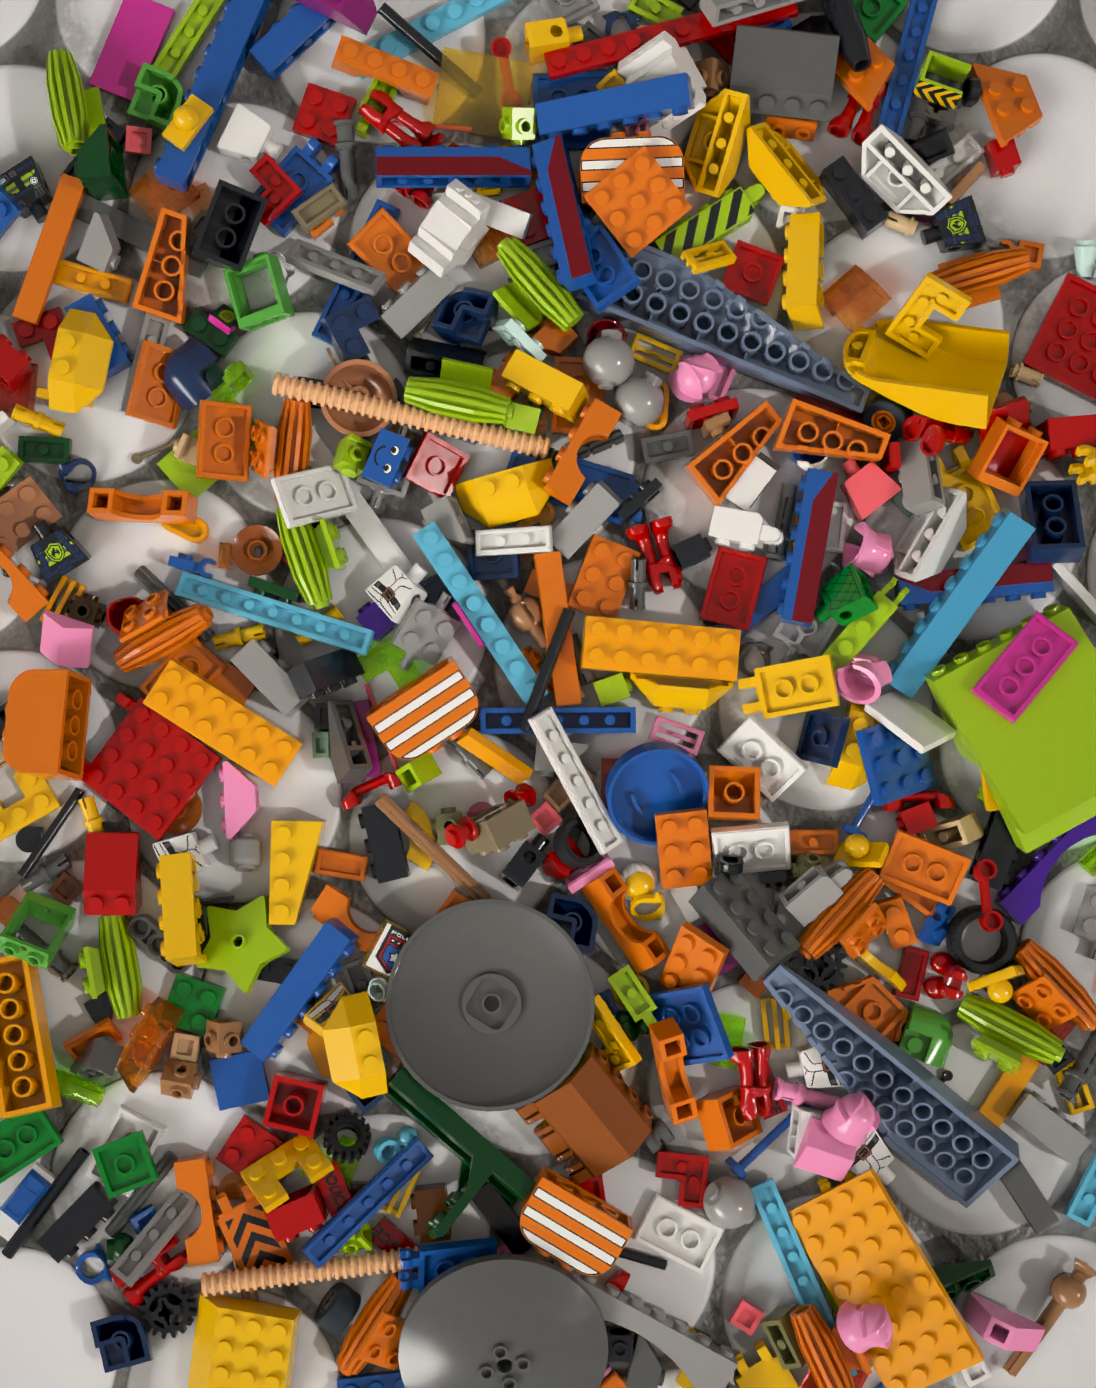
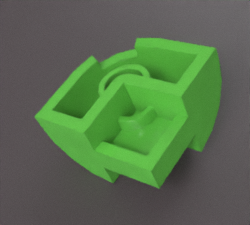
M143 62L134 84L136 92L127 113L133 118L153 125L155 129L164 131L172 121L175 109L183 105V89L174 75L166 70Z
M911 1001L898 1047L912 1058L935 1067L944 1068L953 1039L951 1023L945 1015L937 1010Z

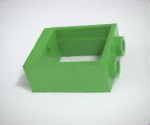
M260 252L253 255V259L245 261L241 272L228 269L223 270L239 329L252 332L295 316L277 256L268 254V252ZM268 268L278 304L251 314L242 278Z
M28 890L0 934V951L9 957L24 960L32 966L47 969L75 923L76 908ZM28 915L60 927L47 950L15 938Z

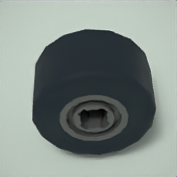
M343 1282L334 1284L325 1294L314 1316L315 1323L333 1335L342 1333L355 1317L360 1307L361 1295Z

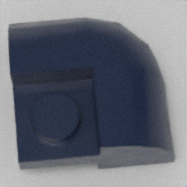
M464 287L463 291L456 292L450 297L446 296L442 300L431 322V326L440 337L454 345L461 346L462 343L481 347L488 331H493L491 327L497 321L499 303L492 295L493 292Z
M189 338L165 360L164 384L182 410L198 405L200 400H206L213 394L212 391L227 380L214 361L217 357L204 343L195 338Z
M551 892L547 916L558 923L570 935L583 955L592 954L598 927L597 917L593 908L585 900L578 897Z
M116 1314L90 1322L95 1348L100 1349L105 1373L154 1359L148 1332L142 1321L129 1314Z

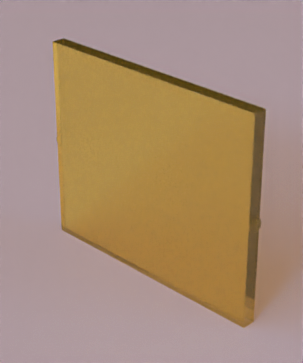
M444 47L439 84L436 86L438 90L433 123L436 127L502 138L499 129L502 107H528L530 105L529 96L535 63Z

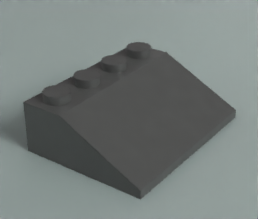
M737 24L728 89L750 95V113L828 122L840 35Z

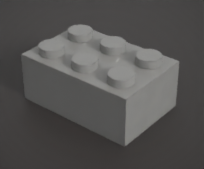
M251 639L230 661L284 716L292 717L311 698L307 697L299 700L286 673L292 669V666L284 659H277L274 656L277 651L267 641Z

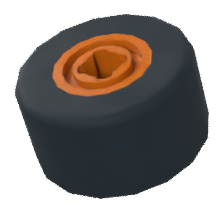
M879 394L865 408L862 420L864 425L891 434L888 441L890 443L898 440L903 435L902 426L907 418L913 416V410Z

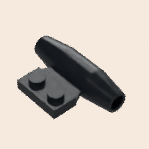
M822 0L824 15H812L791 28V30L840 35L838 50L854 72L864 71L872 63L867 34L853 0Z

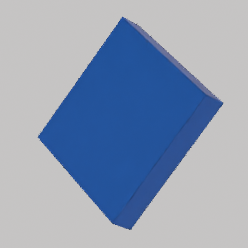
M251 1051L231 1054L229 1058L217 1057L209 1060L219 1111L268 1100L270 1091L264 1062Z

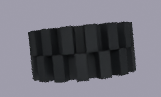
M345 1112L344 1116L339 1113L335 1119L334 1117L330 1119L329 1124L325 1128L323 1146L327 1148L326 1153L328 1156L330 1154L333 1155L332 1160L336 1161L339 1158L341 1159L340 1163L344 1164L345 1160H348L350 1164L354 1162V1159L358 1161L362 1158V1155L366 1154L371 1141V1131L369 1132V1123L365 1125V1118L358 1119L357 1113L350 1116V1112ZM345 1129L351 1130L356 1134L357 1141L351 1146H344L337 1139L338 1133Z

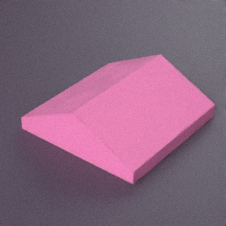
M45 610L40 652L58 667L88 668L91 661L95 626Z
M810 1116L793 1166L842 1182L854 1163L857 1146L848 1145L835 1139L826 1130L821 1119Z

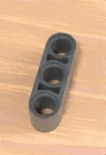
M142 914L130 921L128 925L130 935L168 971L173 974H182L192 967V965H186L184 968H179L165 960V957H162L161 950L156 946V940L158 937L164 939V932L160 930L159 922L149 914ZM139 920L147 923L148 930L146 933H141L138 930L137 923Z
M1020 1160L999 1178L1037 1235L1059 1221L1057 1215Z

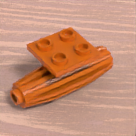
M1025 247L992 250L989 252L985 250L938 264L939 269L931 273L972 297V301L967 307L969 309L1000 300L1002 297L999 286L1030 272L1031 262Z
M289 397L285 398L277 428L262 419H256V425H253L251 430V439L254 441L253 451H250L249 465L252 466L251 470L263 478H269L271 471H273V478L309 470L312 443L310 401L305 403L303 399L297 401L295 397L289 399Z
M166 589L159 593L154 592L150 594L145 601L138 605L133 604L124 611L119 641L123 644L113 652L116 664L124 673H128L154 664L183 648L213 624L214 614L208 605L203 606L202 603H196L169 613L167 607L169 592Z
M869 867L860 869L841 888L844 893L837 902L829 905L819 914L816 920L808 923L798 939L801 947L797 950L805 959L809 961L812 957L817 960L840 942L848 956L854 961L857 956H862L867 951L869 943L874 937H878L884 932L888 922L879 906L875 902L873 903L884 885V881Z
M1031 938L1021 942L1016 948L1013 959L1017 965L1023 967L1029 982L1013 990L1011 998L1032 1020L1042 1025L1048 1031L1067 1021H1071L1083 1031L1088 1029L1090 1031L1095 1030L1096 1004L1083 985L1055 956Z
M392 1272L374 1291L350 1327L336 1358L337 1368L344 1375H357L367 1363L393 1371L397 1368L399 1364V1337L405 1319L400 1316L412 1289L406 1291L400 1289L398 1272Z
M805 1304L790 1313V1318L797 1343L818 1388H855L850 1370H863L867 1375L873 1373L869 1366L872 1360L868 1352L857 1353L850 1350L844 1344L837 1328V1313L832 1314L835 1324L830 1329L814 1304Z

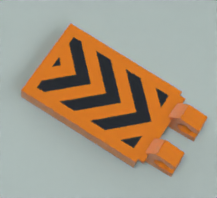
M245 1181L238 1184L246 1201L233 1208L224 1191L215 1195L222 1211L216 1219L240 1271L244 1267H248L249 1270L252 1269V1266H256L257 1269L261 1265L268 1267L269 1264L276 1266L277 1263L284 1265L285 1262L293 1264L294 1260L284 1240L276 1243L264 1215L265 1210Z

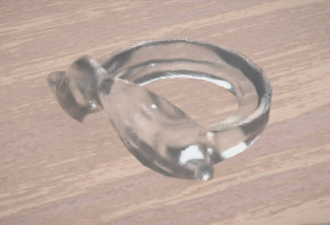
M269 252L268 254L277 256L282 261L287 272V276L284 278L287 284L288 279L295 273L296 266L286 263L285 255L282 253ZM264 270L259 271L260 277L273 287L271 278L265 274Z

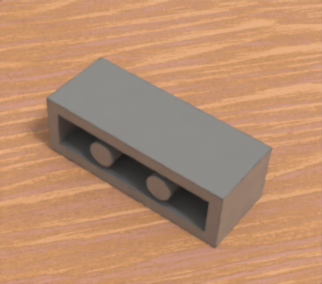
M423 264L415 272L418 275L411 282L409 280L405 281L397 289L399 294L393 300L388 298L379 306L381 310L379 312L381 318L379 319L397 338L402 339L456 287L447 274L440 278Z
M903 436L895 442L900 444L901 468L899 469L898 478L903 489L902 503L905 509L921 516L945 507L946 503L938 455H924L920 449L921 438L918 441L910 442Z
M602 480L597 484L592 481L582 492L585 497L579 503L574 500L565 510L568 515L562 522L557 519L551 525L553 546L567 559L586 542L623 502Z
M1023 1090L1007 1116L1070 1165L1074 1166L1092 1142L1085 1137L1087 1131L1075 1122L1071 1126L1064 1121L1066 1115L1056 1107H1053L1051 1110L1044 1105L1046 1099L1034 1090L1031 1094Z

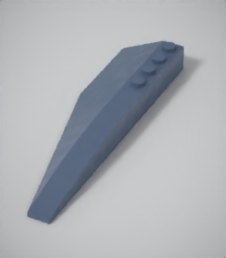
M605 228L642 283L600 313H598L584 290L579 289L575 301L580 309L602 318H613L619 321L622 326L691 354L701 355L709 353L718 361L719 365L735 369L756 379L858 414L862 413L870 389L853 379L844 370L841 371L834 366L832 361L825 356L822 357L816 353L807 343L801 342L791 335L792 333L761 310L755 309L746 302V299L725 287V284L718 279L715 280L706 272L694 275L691 272L693 267L688 268L686 260H682L649 245L631 258L609 229Z
M779 963L763 980L764 985L777 1002L790 1014L794 1024L797 1027L799 1026L806 1035L807 1041L820 1053L821 1059L844 1089L848 1090L850 1094L861 1091L868 1097L876 1111L879 1112L880 1124L877 1129L882 1134V1138L887 1145L966 1209L1020 1160L1019 1146L1015 1140L900 1047L834 998L782 963Z

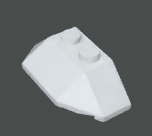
M882 123L862 142L861 178L896 213L934 215L953 197L924 160L898 134Z
M944 486L945 507L921 516L916 514L913 516L893 551L895 555L894 574L897 577L918 582L942 572L967 529V494L964 491Z

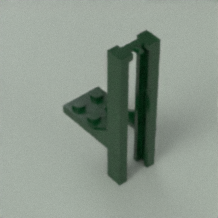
M401 1067L387 1081L388 1093H385V1095L461 1160L457 1190L455 1192L452 1191L443 1201L444 1209L439 1213L435 1212L426 1224L429 1228L425 1232L426 1235L432 1240L444 1236L485 1182L511 1205L515 1204L517 1199L522 1202L528 1197L537 1183L446 1103L418 1083L406 1068Z

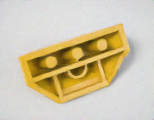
M726 88L709 100L705 107L697 111L684 155V165L694 191L717 198L722 195L735 177L747 138V129L750 126V95Z
M766 122L749 126L747 129L749 168L755 174L757 180L770 193L772 199L780 206L806 208L825 202L827 198L824 194L821 180L793 145L778 132L771 130L770 125Z
M70 308L58 327L48 374L49 408L52 410L77 414L83 407L104 392L114 341L96 313Z
M552 458L456 484L455 490L461 510L488 528L539 515L550 497L549 494L543 491L546 483L542 480L549 468L554 470Z
M630 673L629 676L631 682L653 707H658V712L673 713V708L684 709L683 714L699 715V711H705L733 687V682L637 673Z
M848 701L844 716L851 718L838 768L830 767L826 781L828 785L851 791L868 782L855 731L880 722L864 711L866 704H856Z
M368 991L341 996L337 1006L322 1028L332 1082L361 1099L388 1093L386 1071Z

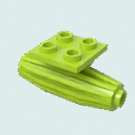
M54 49L46 56V88L52 121L56 130L58 145L62 146L66 153L77 156L79 149L98 126L106 124L100 88L97 86L84 90L82 78L72 53L69 50Z
M506 237L497 246L499 249L497 257L513 281L492 293L499 305L513 319L519 320L525 326V332L540 325L546 318L550 319L564 332L571 329L583 317V312L564 284H559L556 274L541 257L516 237L512 239Z
M443 357L440 378L410 376L406 382L404 402L433 414L474 423L506 424L508 419H513L515 404H511V398L491 391L493 368Z
M280 507L277 508L275 511L280 541L293 579L307 606H314L315 610L330 606L328 601L332 600L333 597L328 568L343 571L347 569L345 563L349 562L345 549L339 546L337 539L341 538L336 523L333 524L330 520L322 518L319 519L320 524L315 529L312 523L287 529Z
M103 915V917H98L99 949L81 946L82 952L77 953L79 966L81 969L85 968L86 978H82L84 994H90L91 999H97V996L106 990L116 1019L143 1014L142 978L134 938L129 933L127 918L125 915Z
M967 993L956 1016L982 1034L971 1041L970 1049L973 1050V1055L984 1062H987L988 1059L998 1064L997 1068L1011 1075L1012 1072L1019 1073L1022 1064L1021 1055L1053 1065L1054 1061L1060 1063L1066 1051V1048L1062 1047L1064 1041L1042 1025L992 1000Z

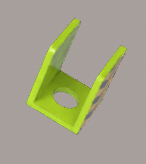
M930 50L921 66L912 95L954 109L963 92L926 79V72L928 71L963 83L972 65Z

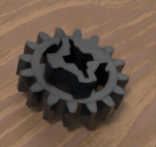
M836 944L830 949L835 959L828 958L826 953H824L820 958L825 963L820 965L818 969L813 962L818 961L819 958L815 960L811 957L808 961L796 951L797 958H791L790 961L797 966L791 970L799 973L801 977L819 989L820 986H823L828 991L831 982L836 986L839 985L836 980L837 977H845L840 971L841 968H847L848 965L841 960L847 956L845 953H839L842 946ZM803 967L810 968L812 979L805 974ZM834 970L830 976L824 979V975L827 972Z
M174 1279L170 1281L169 1285H166L165 1281L161 1280L158 1287L153 1285L149 1289L150 1293L146 1292L143 1299L146 1302H143L139 1309L145 1312L141 1314L140 1320L147 1319L148 1322L144 1327L145 1329L152 1327L153 1336L159 1331L162 1332V1339H165L168 1333L171 1334L172 1338H176L178 1330L184 1334L187 1330L186 1325H192L194 1319L190 1316H195L197 1313V1309L192 1308L197 1300L189 1298L192 1290L190 1289L185 1292L183 1290V1282L177 1287L175 1286ZM159 1296L158 1304L152 1307L154 1298ZM185 1311L183 1319L178 1322V1314Z

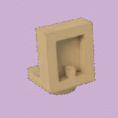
M183 433L181 438L178 437L174 443V457L179 461L196 467L197 439Z

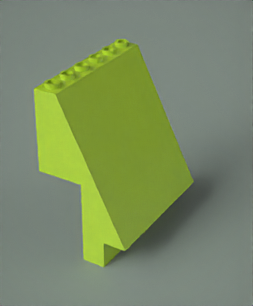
M1057 603L1046 606L1041 614L1079 644L1013 724L973 694L971 690L1032 616L1021 620V624L1014 628H1006L998 633L999 636L994 639L978 643L972 651L956 655L950 663L931 669V673L924 676L944 721L957 730L953 741L959 754L980 767L1016 847L1026 854L1096 816V650L1070 608Z

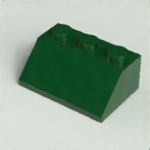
M100 124L77 152V162H74L76 178H79L82 185L88 189V192L99 201L128 199L123 148L107 125Z

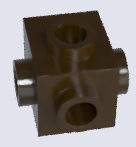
M84 593L83 597L75 595L74 600L71 599L69 601L66 613L69 614V618L95 626L94 628L99 629L105 620L107 605L98 602L100 597ZM86 607L87 613L84 616H82L84 608Z

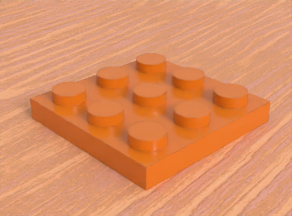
M645 145L583 196L631 258L692 209V206Z

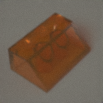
M159 996L153 1003L147 1002L140 1013L143 1019L140 1024L136 1023L129 1034L132 1039L129 1045L127 1043L124 1044L120 1056L121 1060L116 1067L129 1091L135 1093L151 1075L185 1013L182 1009Z

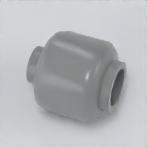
M241 833L238 834V838L230 841L229 864L235 867V871L252 872L255 871V867L261 865L262 842L254 838L253 834Z

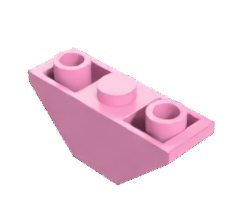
M223 761V767H219V780L224 783V792L220 793L221 808H225V818L221 820L222 833H226V839H232L260 811L259 785L235 763Z
M971 1292L962 1317L982 1339L1007 1351L1036 1352L1046 1327Z

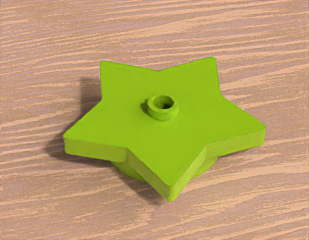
M262 895L237 911L208 906L207 915L211 938L202 954H207L208 963L196 964V967L226 971L244 993H251L261 970L270 961L291 951V948L274 932L269 924L268 897Z

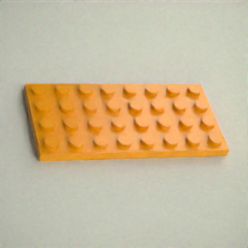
M873 1167L787 1211L802 1246L838 1307L846 1301L861 1304V1306L877 1302L883 1304L887 1309L893 1326L890 1346L888 1349L877 1346L867 1350L872 1360L871 1364L885 1388H925L984 1360L983 1352Z

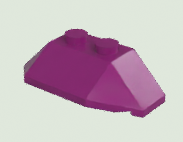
M295 0L364 35H367L378 14L374 0Z

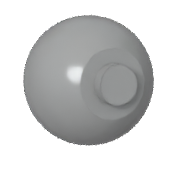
M602 330L601 338L593 340L584 352V371L593 383L598 384L600 389L612 390L613 386L624 383L633 371L634 355L630 346L622 340V332Z
M645 370L642 376H631L624 383L618 385L613 397L614 409L622 413L618 421L630 428L633 424L643 427L653 423L660 416L664 407V394L660 389L663 380Z
M722 1176L712 1181L705 1190L703 1197L704 1210L707 1217L715 1225L724 1229H735L744 1224H750L755 1219L757 1213L755 1197L752 1189L744 1180L735 1176Z

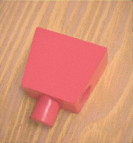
M849 459L840 466L849 477L848 480L840 485L841 490L859 522L902 490L895 481L872 461L863 468L858 465L855 459Z

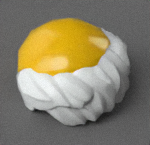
M633 862L619 872V875L628 887L625 899L630 901L639 895L652 894L658 884L655 870L642 862Z

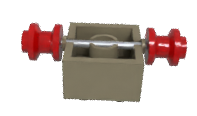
M520 783L516 786L515 790L511 789L504 793L505 803L493 805L472 818L463 816L458 820V825L453 823L445 828L447 843L456 849L466 846L469 855L480 853L481 856H484L493 851L496 854L510 848L509 843L513 841L519 842L527 838L528 832L536 828L527 808L536 803L534 788L527 783Z

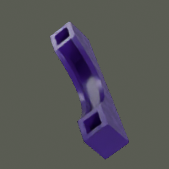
M1096 816L1052 839L1045 849L1042 847L1037 850L1032 856L1033 861L1027 867L1023 866L1015 873L1014 877L1016 879L1010 885L1007 884L1005 887H1002L1001 891L997 892L998 898L994 902L1014 922L1023 925L1040 907L1045 879L1060 855L1077 842L1096 835Z

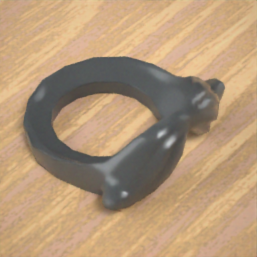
M762 641L756 643L746 642L740 645L738 666L741 672L748 677L755 676V673L749 672L744 665V659L752 646H757V649L760 651L764 659V667L770 666V651L774 647Z

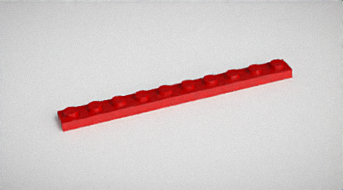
M796 3L716 27H712L704 13L700 12L544 53V59L550 81L618 64L619 61L664 30L676 39L679 47L736 33L737 24L764 26L795 18L798 16Z

